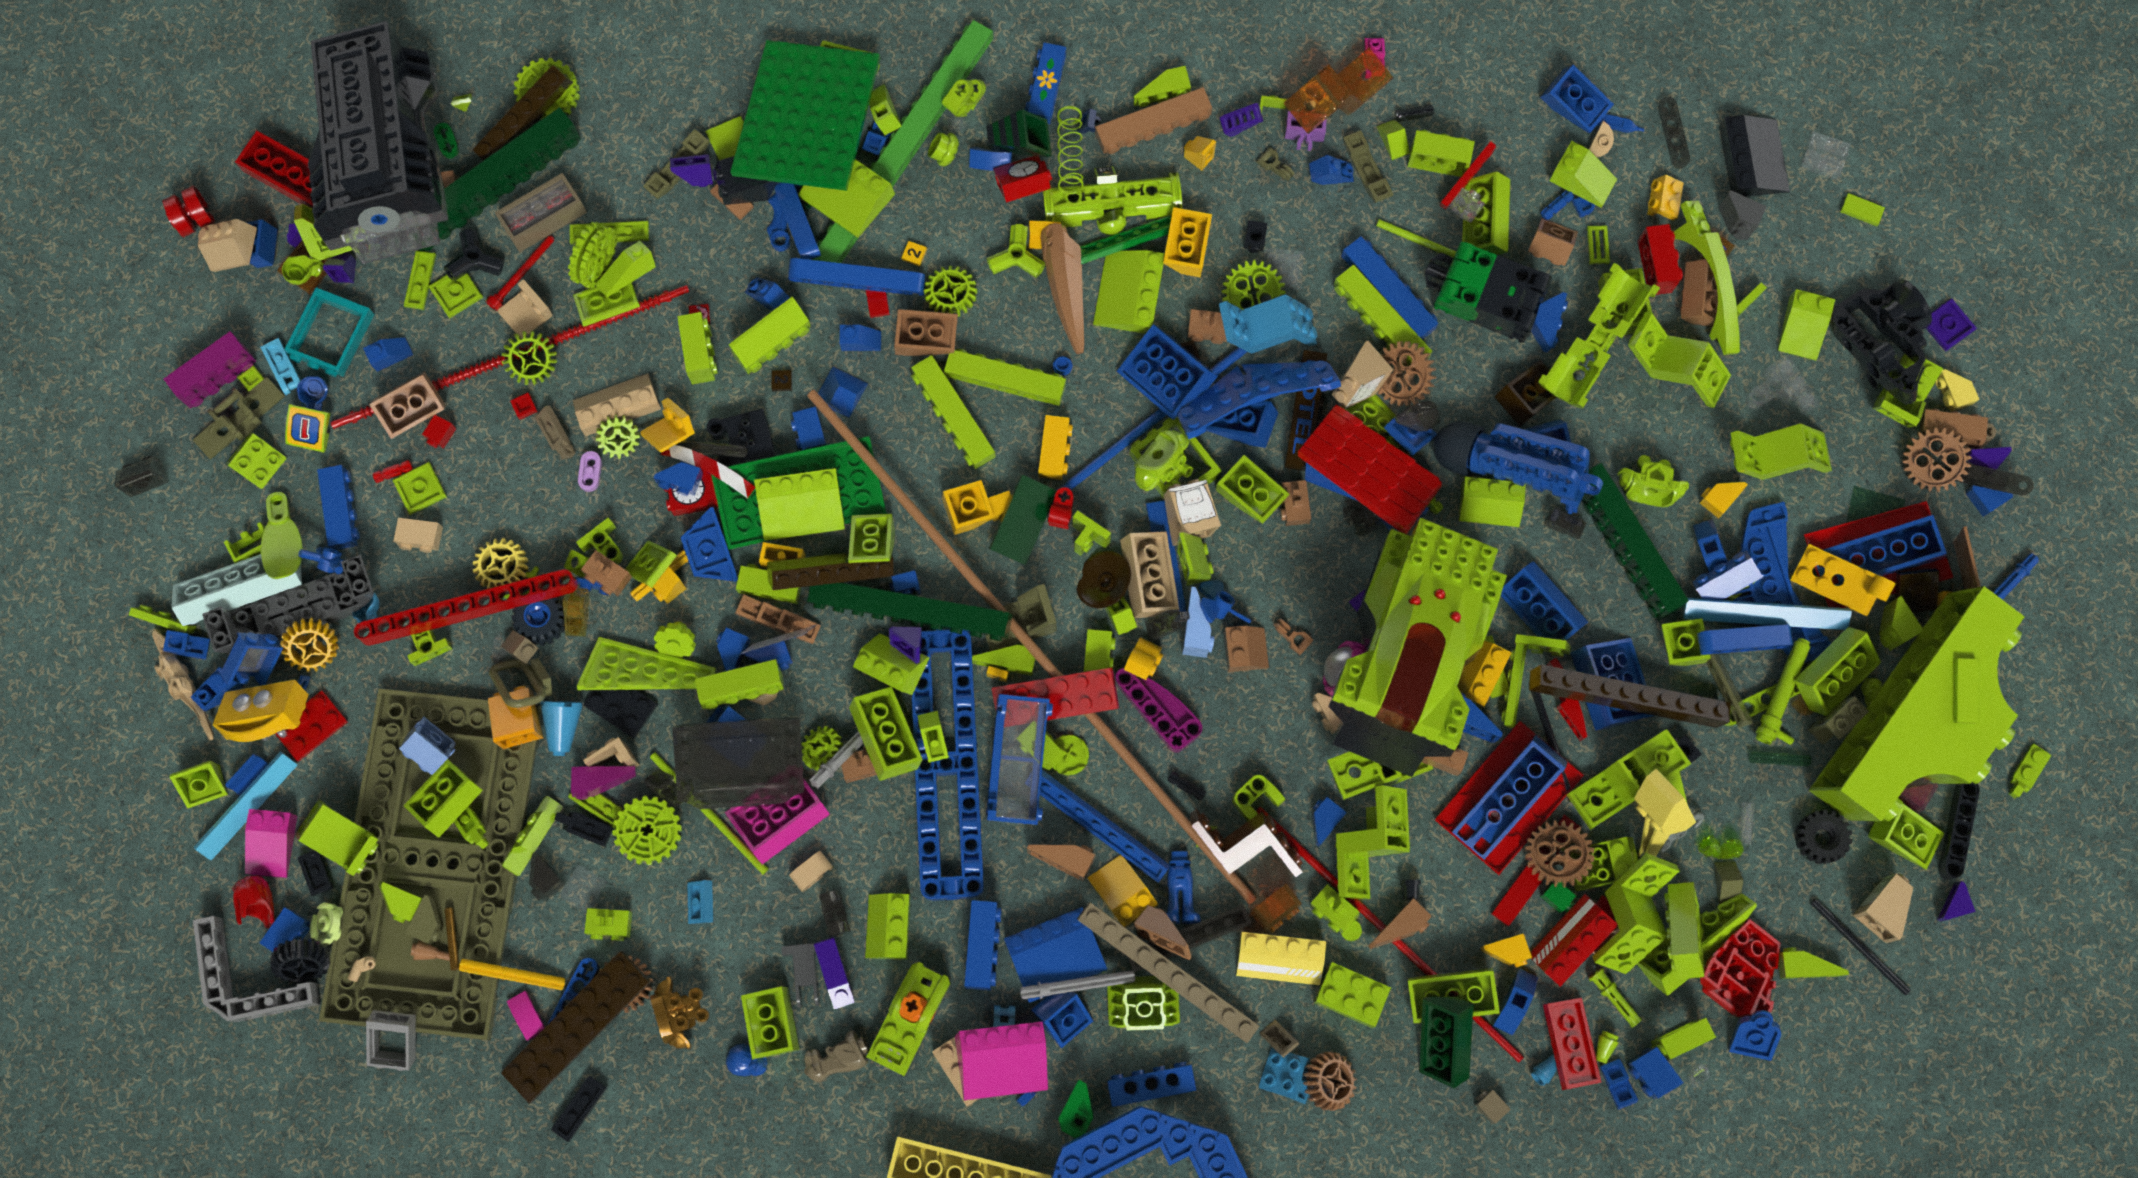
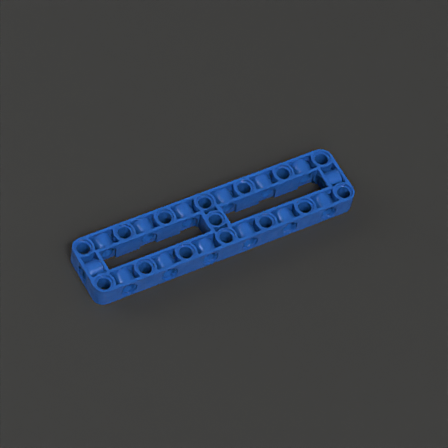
M950 630L922 631V640L926 644L921 648V654L929 657V661L920 680H926L928 684L925 688H918L916 686L912 695L914 740L923 759L922 762L928 761L921 731L918 727L917 715L934 712L931 655L933 653L949 652L952 661L956 751L948 752L949 758L946 759L952 761V765L948 769L941 767L942 761L945 760L942 759L931 762V767L928 770H923L920 766L915 770L920 890L924 898L930 901L973 899L982 895L984 891L972 642L970 634L966 631H962V634L951 633ZM963 637L967 642L959 646L956 644V640ZM962 677H966L969 680L965 686L958 684V680ZM965 717L971 720V723L966 727L959 724L960 720ZM965 758L972 759L973 764L970 767L966 768L961 765ZM957 775L962 876L941 877L937 776ZM965 800H974V807L971 809L965 808L963 806ZM927 801L932 802L933 808L930 811H924L922 809L923 803ZM974 840L977 843V847L974 850L966 849L965 845L968 841ZM927 843H933L935 849L933 852L927 853L924 851V846ZM977 882L979 889L976 892L968 891L969 883ZM930 884L937 886V891L933 895L926 893V887Z

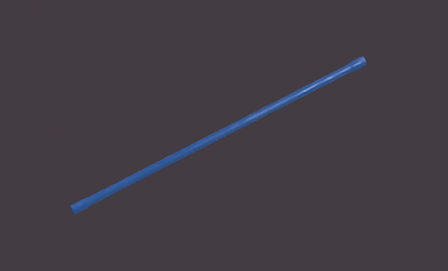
M1237 347L1210 368V370L1218 376L1246 354L1247 351ZM1159 408L1056 490L1062 487L1069 488L1070 490L1075 488L1167 416V414Z

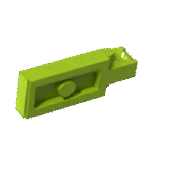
M2031 744L2011 776L2010 783L2014 785L2009 795L2016 799L2021 796L2023 791L2027 793L2052 755L2037 745Z
M469 805L454 821V824L465 840L470 844L475 842L476 845L484 849L489 845L487 839L483 836L486 833L485 827Z

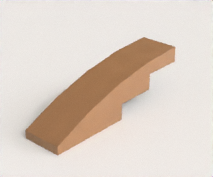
M744 594L734 613L784 634L817 624L785 609H779ZM818 624L806 634L795 638L813 644L821 625Z

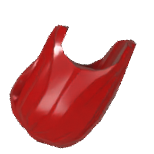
M260 875L246 876L237 881L232 887L237 924H242L241 918L252 916L260 919L265 928H270L274 923V903L267 881Z

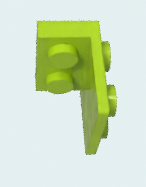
M250 433L225 464L258 488L263 489L284 463L286 457L257 435Z

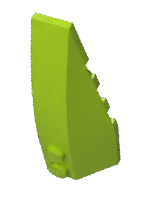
M1740 893L1719 904L1718 909L1712 912L1706 911L1700 914L1704 965L1757 907V904L1744 894ZM1666 937L1637 965L1651 983L1668 996L1689 978L1678 979L1677 972L1672 971L1671 959L1668 956L1670 941Z

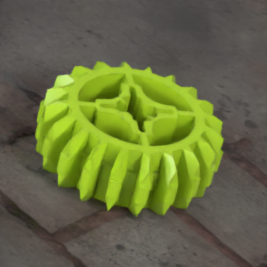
M949 265L948 270H945L942 266L940 273L935 270V277L929 275L928 280L930 282L925 283L927 289L924 290V295H926L925 301L929 303V308H935L934 312L956 313L960 317L961 310L967 313V307H973L972 302L976 301L975 294H977V289L974 288L976 282L972 281L973 277L971 274L967 275V270L964 269L960 272L959 266L952 270V266ZM950 279H956V280H959L960 282H959V283H954V282H952ZM944 281V286L935 292L937 285ZM948 285L953 291V297L949 294ZM967 290L964 298L957 302V297ZM948 300L951 304H945L941 301Z
M526 331L522 332L523 338L518 333L515 334L517 341L515 342L510 338L508 341L512 346L504 345V348L509 350V353H502V356L508 357V360L502 361V364L509 363L510 365L505 371L508 372L512 369L513 373L510 377L513 378L517 374L519 376L517 378L518 383L521 382L522 378H525V385L529 384V379H532L533 385L537 384L536 378L544 382L542 375L544 374L549 378L551 375L547 370H555L550 363H557L556 359H551V356L557 355V352H550L549 350L554 345H546L549 338L541 341V333L535 338L534 331L530 332V337H527ZM522 342H533L528 351L516 348ZM539 345L545 351L546 362L537 356ZM533 348H534V351H533V353H532V354H533L532 357H533L536 361H534V362L530 361V363H528L527 366L525 367V365H526V363H527V362H526V361H527V358L524 357V354H527V355H528L529 352L531 353L532 350H533ZM513 354L522 359L521 370L515 366ZM530 365L543 367L539 373L526 374Z

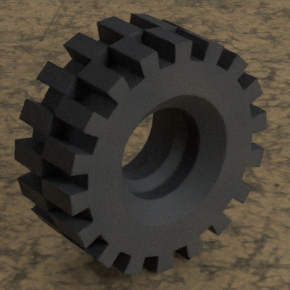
M1822 810L1813 812L1805 816L1804 819H1801L1800 825L1796 827L1795 831H1798L1795 835V840H1798L1796 846L1801 848L1802 851L1800 853L1803 856L1806 855L1808 857L1807 860H1814L1817 864H1828L1843 858L1846 855L1845 853L1851 848L1849 844H1852L1853 839L1849 838V835H1852V830L1847 829V826H1850L1849 823H1844L1842 821L1844 817L1841 815L1836 816L1834 811ZM1823 829L1829 833L1830 842L1827 845L1817 843L1815 834L1818 830Z

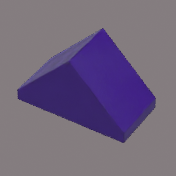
M2011 447L1971 449L1966 455L1972 456V459L1968 461L1989 476L1997 470L2012 449Z
M890 627V645L916 664L919 663L922 646L921 627Z
M1964 882L1954 883L1937 920L1945 921L1976 912Z

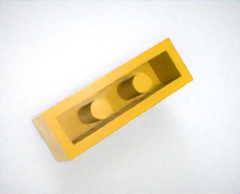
M1045 416L1038 478L1062 480L1063 474L1067 475L1068 463H1065V455L1069 456L1071 444L1067 443L1068 436L1072 437L1073 425L1069 424L1070 418Z

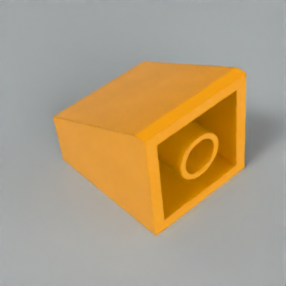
M526 686L516 687L513 689V692H509L512 699L515 700L534 696L533 691L529 687L526 688ZM499 692L493 694V697L488 698L493 742L499 747L506 749L544 738L536 704L512 708L503 701Z

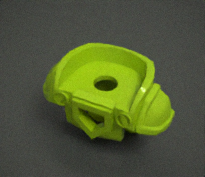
M1161 430L1155 441L1152 442L1134 464L1135 482L1140 489L1149 491L1159 482H1166L1165 487L1168 490L1172 485H1181L1178 482L1181 476L1186 478L1191 476L1193 468L1185 463L1186 456L1183 452L1189 445V439L1185 434L1175 430Z
M1642 455L1637 460V466L1641 469L1640 473L1628 468H1622L1617 473L1619 484L1626 491L1627 499L1642 504L1669 507L1682 498L1689 489L1687 481H1673L1674 469L1671 468L1669 461L1651 462L1647 455Z

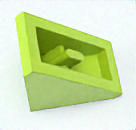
M1392 120L1377 126L1391 160L1410 154L1406 131L1402 125L1396 120Z

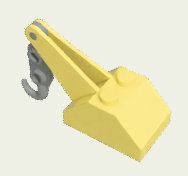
M1657 769L1646 776L1634 797L1638 805L1635 807L1642 817H1645L1638 856L1641 858L1648 853L1656 857L1659 851L1664 852L1669 849L1674 840L1684 837L1687 829L1692 825L1694 828H1697L1704 820L1703 813H1691L1685 798Z

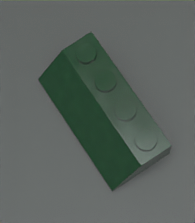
M1458 997L1423 998L1420 1073L1454 1089L1469 1079L1474 1004Z

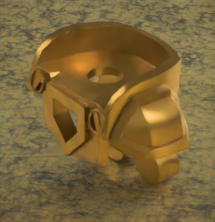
M669 976L658 984L654 995L650 996L652 1007L664 1044L669 1043L670 1046H674L677 1049L687 1048L689 1050L692 1048V1045L685 1038L683 1031L696 1026V1020L699 1022L707 1021L709 1012L701 1008L699 1002L703 998L701 989L697 987L692 988L689 991V997L687 995L680 996L678 992L672 993L673 980Z

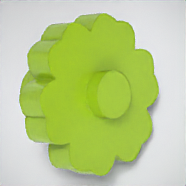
M682 622L668 623L666 627L660 626L654 635V640L656 641L655 648L658 652L682 659L683 655L691 656L696 646L694 642L695 635Z

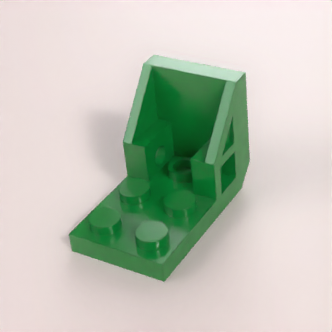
M1078 1080L1058 1118L1062 1132L1075 1139L1086 1134L1093 1119L1087 1084L1081 1080ZM1079 1118L1083 1124L1080 1126L1074 1123V1121Z

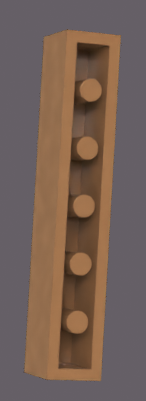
M1204 87L1095 126V135L1103 154L1108 152L1113 154L1119 151L1121 147L1135 146L1138 141L1143 139L1149 141L1157 134H1168L1174 128L1179 126L1182 128L1187 127L1195 120L1204 121L1211 115L1212 105Z

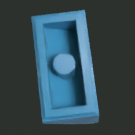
M699 880L687 882L688 924L713 923L712 881Z

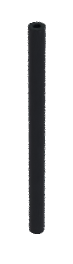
M1531 691L1548 744L1561 755L1541 694ZM1563 771L1562 775L1566 791H1568L1571 788L1565 772Z
M1817 898L1811 903L1903 995L1906 996L1911 991Z

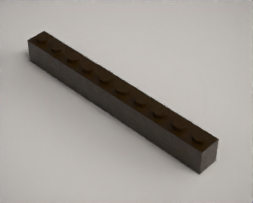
M1542 664L1530 671L1529 691L1714 728L1721 727L1730 722V702Z

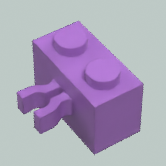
M1288 111L1285 139L1298 140L1296 150H1300L1301 143L1306 141L1308 145L1307 150L1311 151L1312 141H1324L1327 114Z

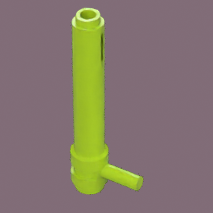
M1798 638L1797 641H1794L1767 711L1761 717V725L1756 729V739L1762 743L1771 745L1776 738L1789 745L1794 742V738L1781 731L1780 728L1782 725L1781 719L1796 685L1794 680L1800 675L1811 648L1809 646L1810 642L1805 639Z

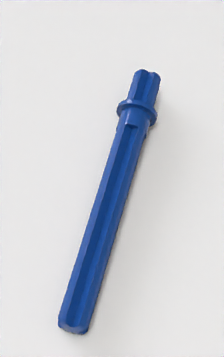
M2033 553L2028 554L2021 563L2015 565L2016 568L1993 593L2003 600L2025 576L2030 575V570L2039 562L2038 557Z

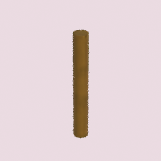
M446 908L444 911L450 970L455 971L459 970L454 913L453 908Z

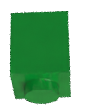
M1552 882L1540 897L1558 913H1561L1563 911L1568 912L1575 904L1572 900L1576 895L1567 887L1563 888L1561 882H1558L1557 887H1554V882Z

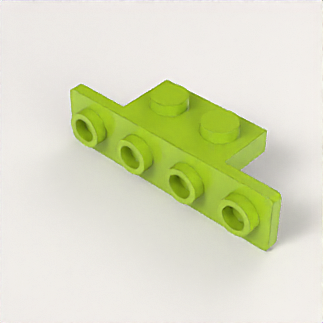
M549 796L543 798L536 811L528 818L524 830L517 835L516 842L503 861L502 867L516 876L521 875L555 821L557 812L560 813L562 810V805Z

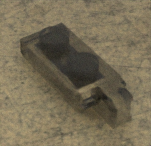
M1167 610L1145 621L1149 641H1156L1179 630L1182 627L1181 623L1190 619L1189 611Z

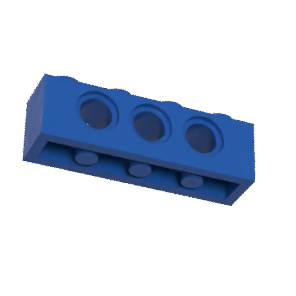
M1186 1062L1173 1064L1174 1068L1166 1070L1165 1066L1152 1068L1153 1072L1145 1074L1144 1070L1131 1072L1132 1076L1124 1078L1123 1074L1111 1076V1080L1107 1081L1111 1106L1115 1107L1196 1091L1192 1065L1187 1066ZM1168 1074H1175L1177 1076L1178 1083L1175 1086L1167 1084L1166 1077ZM1147 1078H1154L1157 1081L1156 1089L1148 1090L1146 1088L1145 1081ZM1133 1082L1136 1085L1135 1093L1127 1094L1124 1090L1125 1083Z

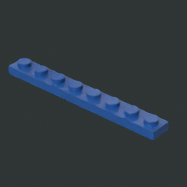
M1042 770L1040 795L1156 882H1160L1170 868V864ZM1032 773L1025 783L1030 788L1032 784Z

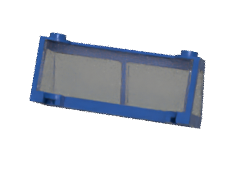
M998 694L986 809L987 820L1038 825V820L1042 821L1043 808H1039L1046 722L1048 716H1052L1053 704L1049 703L1050 699Z

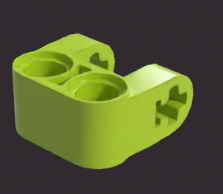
M960 79L955 82L949 93L944 97L942 105L954 116L966 117L967 113L971 109L974 110L976 104L984 95L986 86L983 81L978 79L970 81ZM973 85H978V92H973L975 90Z
M1255 775L1233 794L1232 803L1240 814L1249 821L1258 815L1250 805L1260 795L1264 794L1276 807H1279L1285 801V798L1264 776ZM1254 780L1261 781V790L1253 788L1252 783ZM1240 793L1245 794L1247 797V803L1244 805L1238 802L1237 797Z

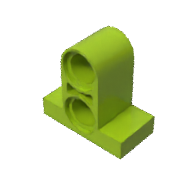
M609 517L576 542L584 553L592 546L607 558L610 552L616 551V556L610 560L617 565L623 559L622 552L608 535L616 529ZM604 536V541L597 544L596 539Z
M428 630L411 635L417 651L407 655L412 665L417 666L453 648L446 638L437 641L433 631ZM432 643L431 649L424 651L425 645Z

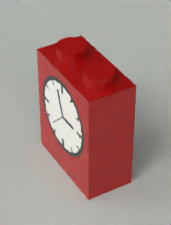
M1039 156L1028 157L993 168L997 186L1006 203L1051 189L1049 181H1052L1050 170L1047 169L1045 161H1041Z
M702 470L703 476L695 496L691 494L688 496L681 495L672 488L665 490L669 494V499H666L668 511H671L674 516L707 511L710 507L718 509L710 473Z

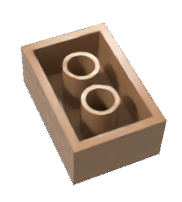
M425 371L371 400L369 404L391 439L441 412L446 407Z

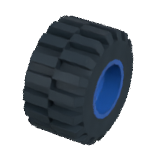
M556 597L512 609L514 615H511L514 622V628L534 645L539 643L540 646H544L545 642L551 644L553 643L552 639L560 638L559 633H563L565 630L563 626L567 624L566 612Z

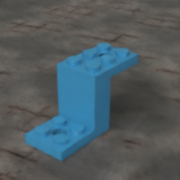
M1286 294L1244 310L1227 301L1219 303L1227 342L1251 354L1292 339H1296L1308 346L1317 345L1316 338L1318 334L1312 323V310Z

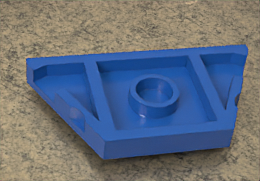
M710 507L680 537L693 576L736 582L738 581L737 573L714 508Z

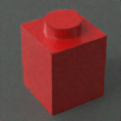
M434 415L422 435L426 438V443L436 449L439 446L444 449L456 428L452 423Z

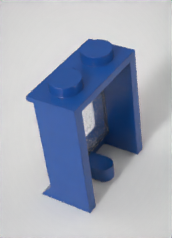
M237 633L238 638L223 668L218 670L227 685H231L235 675L242 684H247L250 679L249 676H254L260 686L265 685L283 647H281L278 638L272 634Z

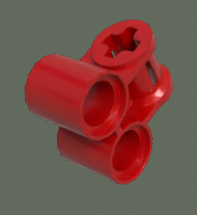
M1062 487L1057 490L1049 513V526L1069 529L1074 502L1073 493L1069 488ZM1064 493H1066L1068 498L1070 499H1066L1065 502H1062L1060 496H1063Z

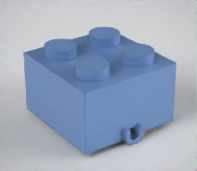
M423 716L407 733L399 749L406 758L414 760L421 770L433 775L449 756L454 753L456 742Z

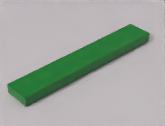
M1171 215L1080 246L1081 264L1168 235Z

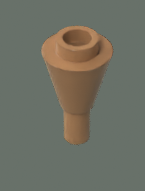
M420 940L412 945L410 955L414 956V960L437 958L450 961L449 952L438 950V948Z

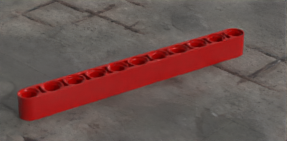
M558 570L363 621L355 626L354 635L364 645H375L570 594L577 589L578 582L569 570ZM570 579L567 584H563L564 580ZM546 584H550L547 589L543 590ZM530 589L526 595H523L525 590ZM510 594L508 599L503 600L505 595ZM490 599L488 604L483 605L486 600ZM466 605H470L467 610L463 611ZM450 610L447 615L443 616L445 611ZM427 615H429V618L426 621H423V619ZM409 620V623L406 626H403L404 623ZM389 625L388 630L383 632L384 628ZM369 631L368 635L363 637L364 633Z

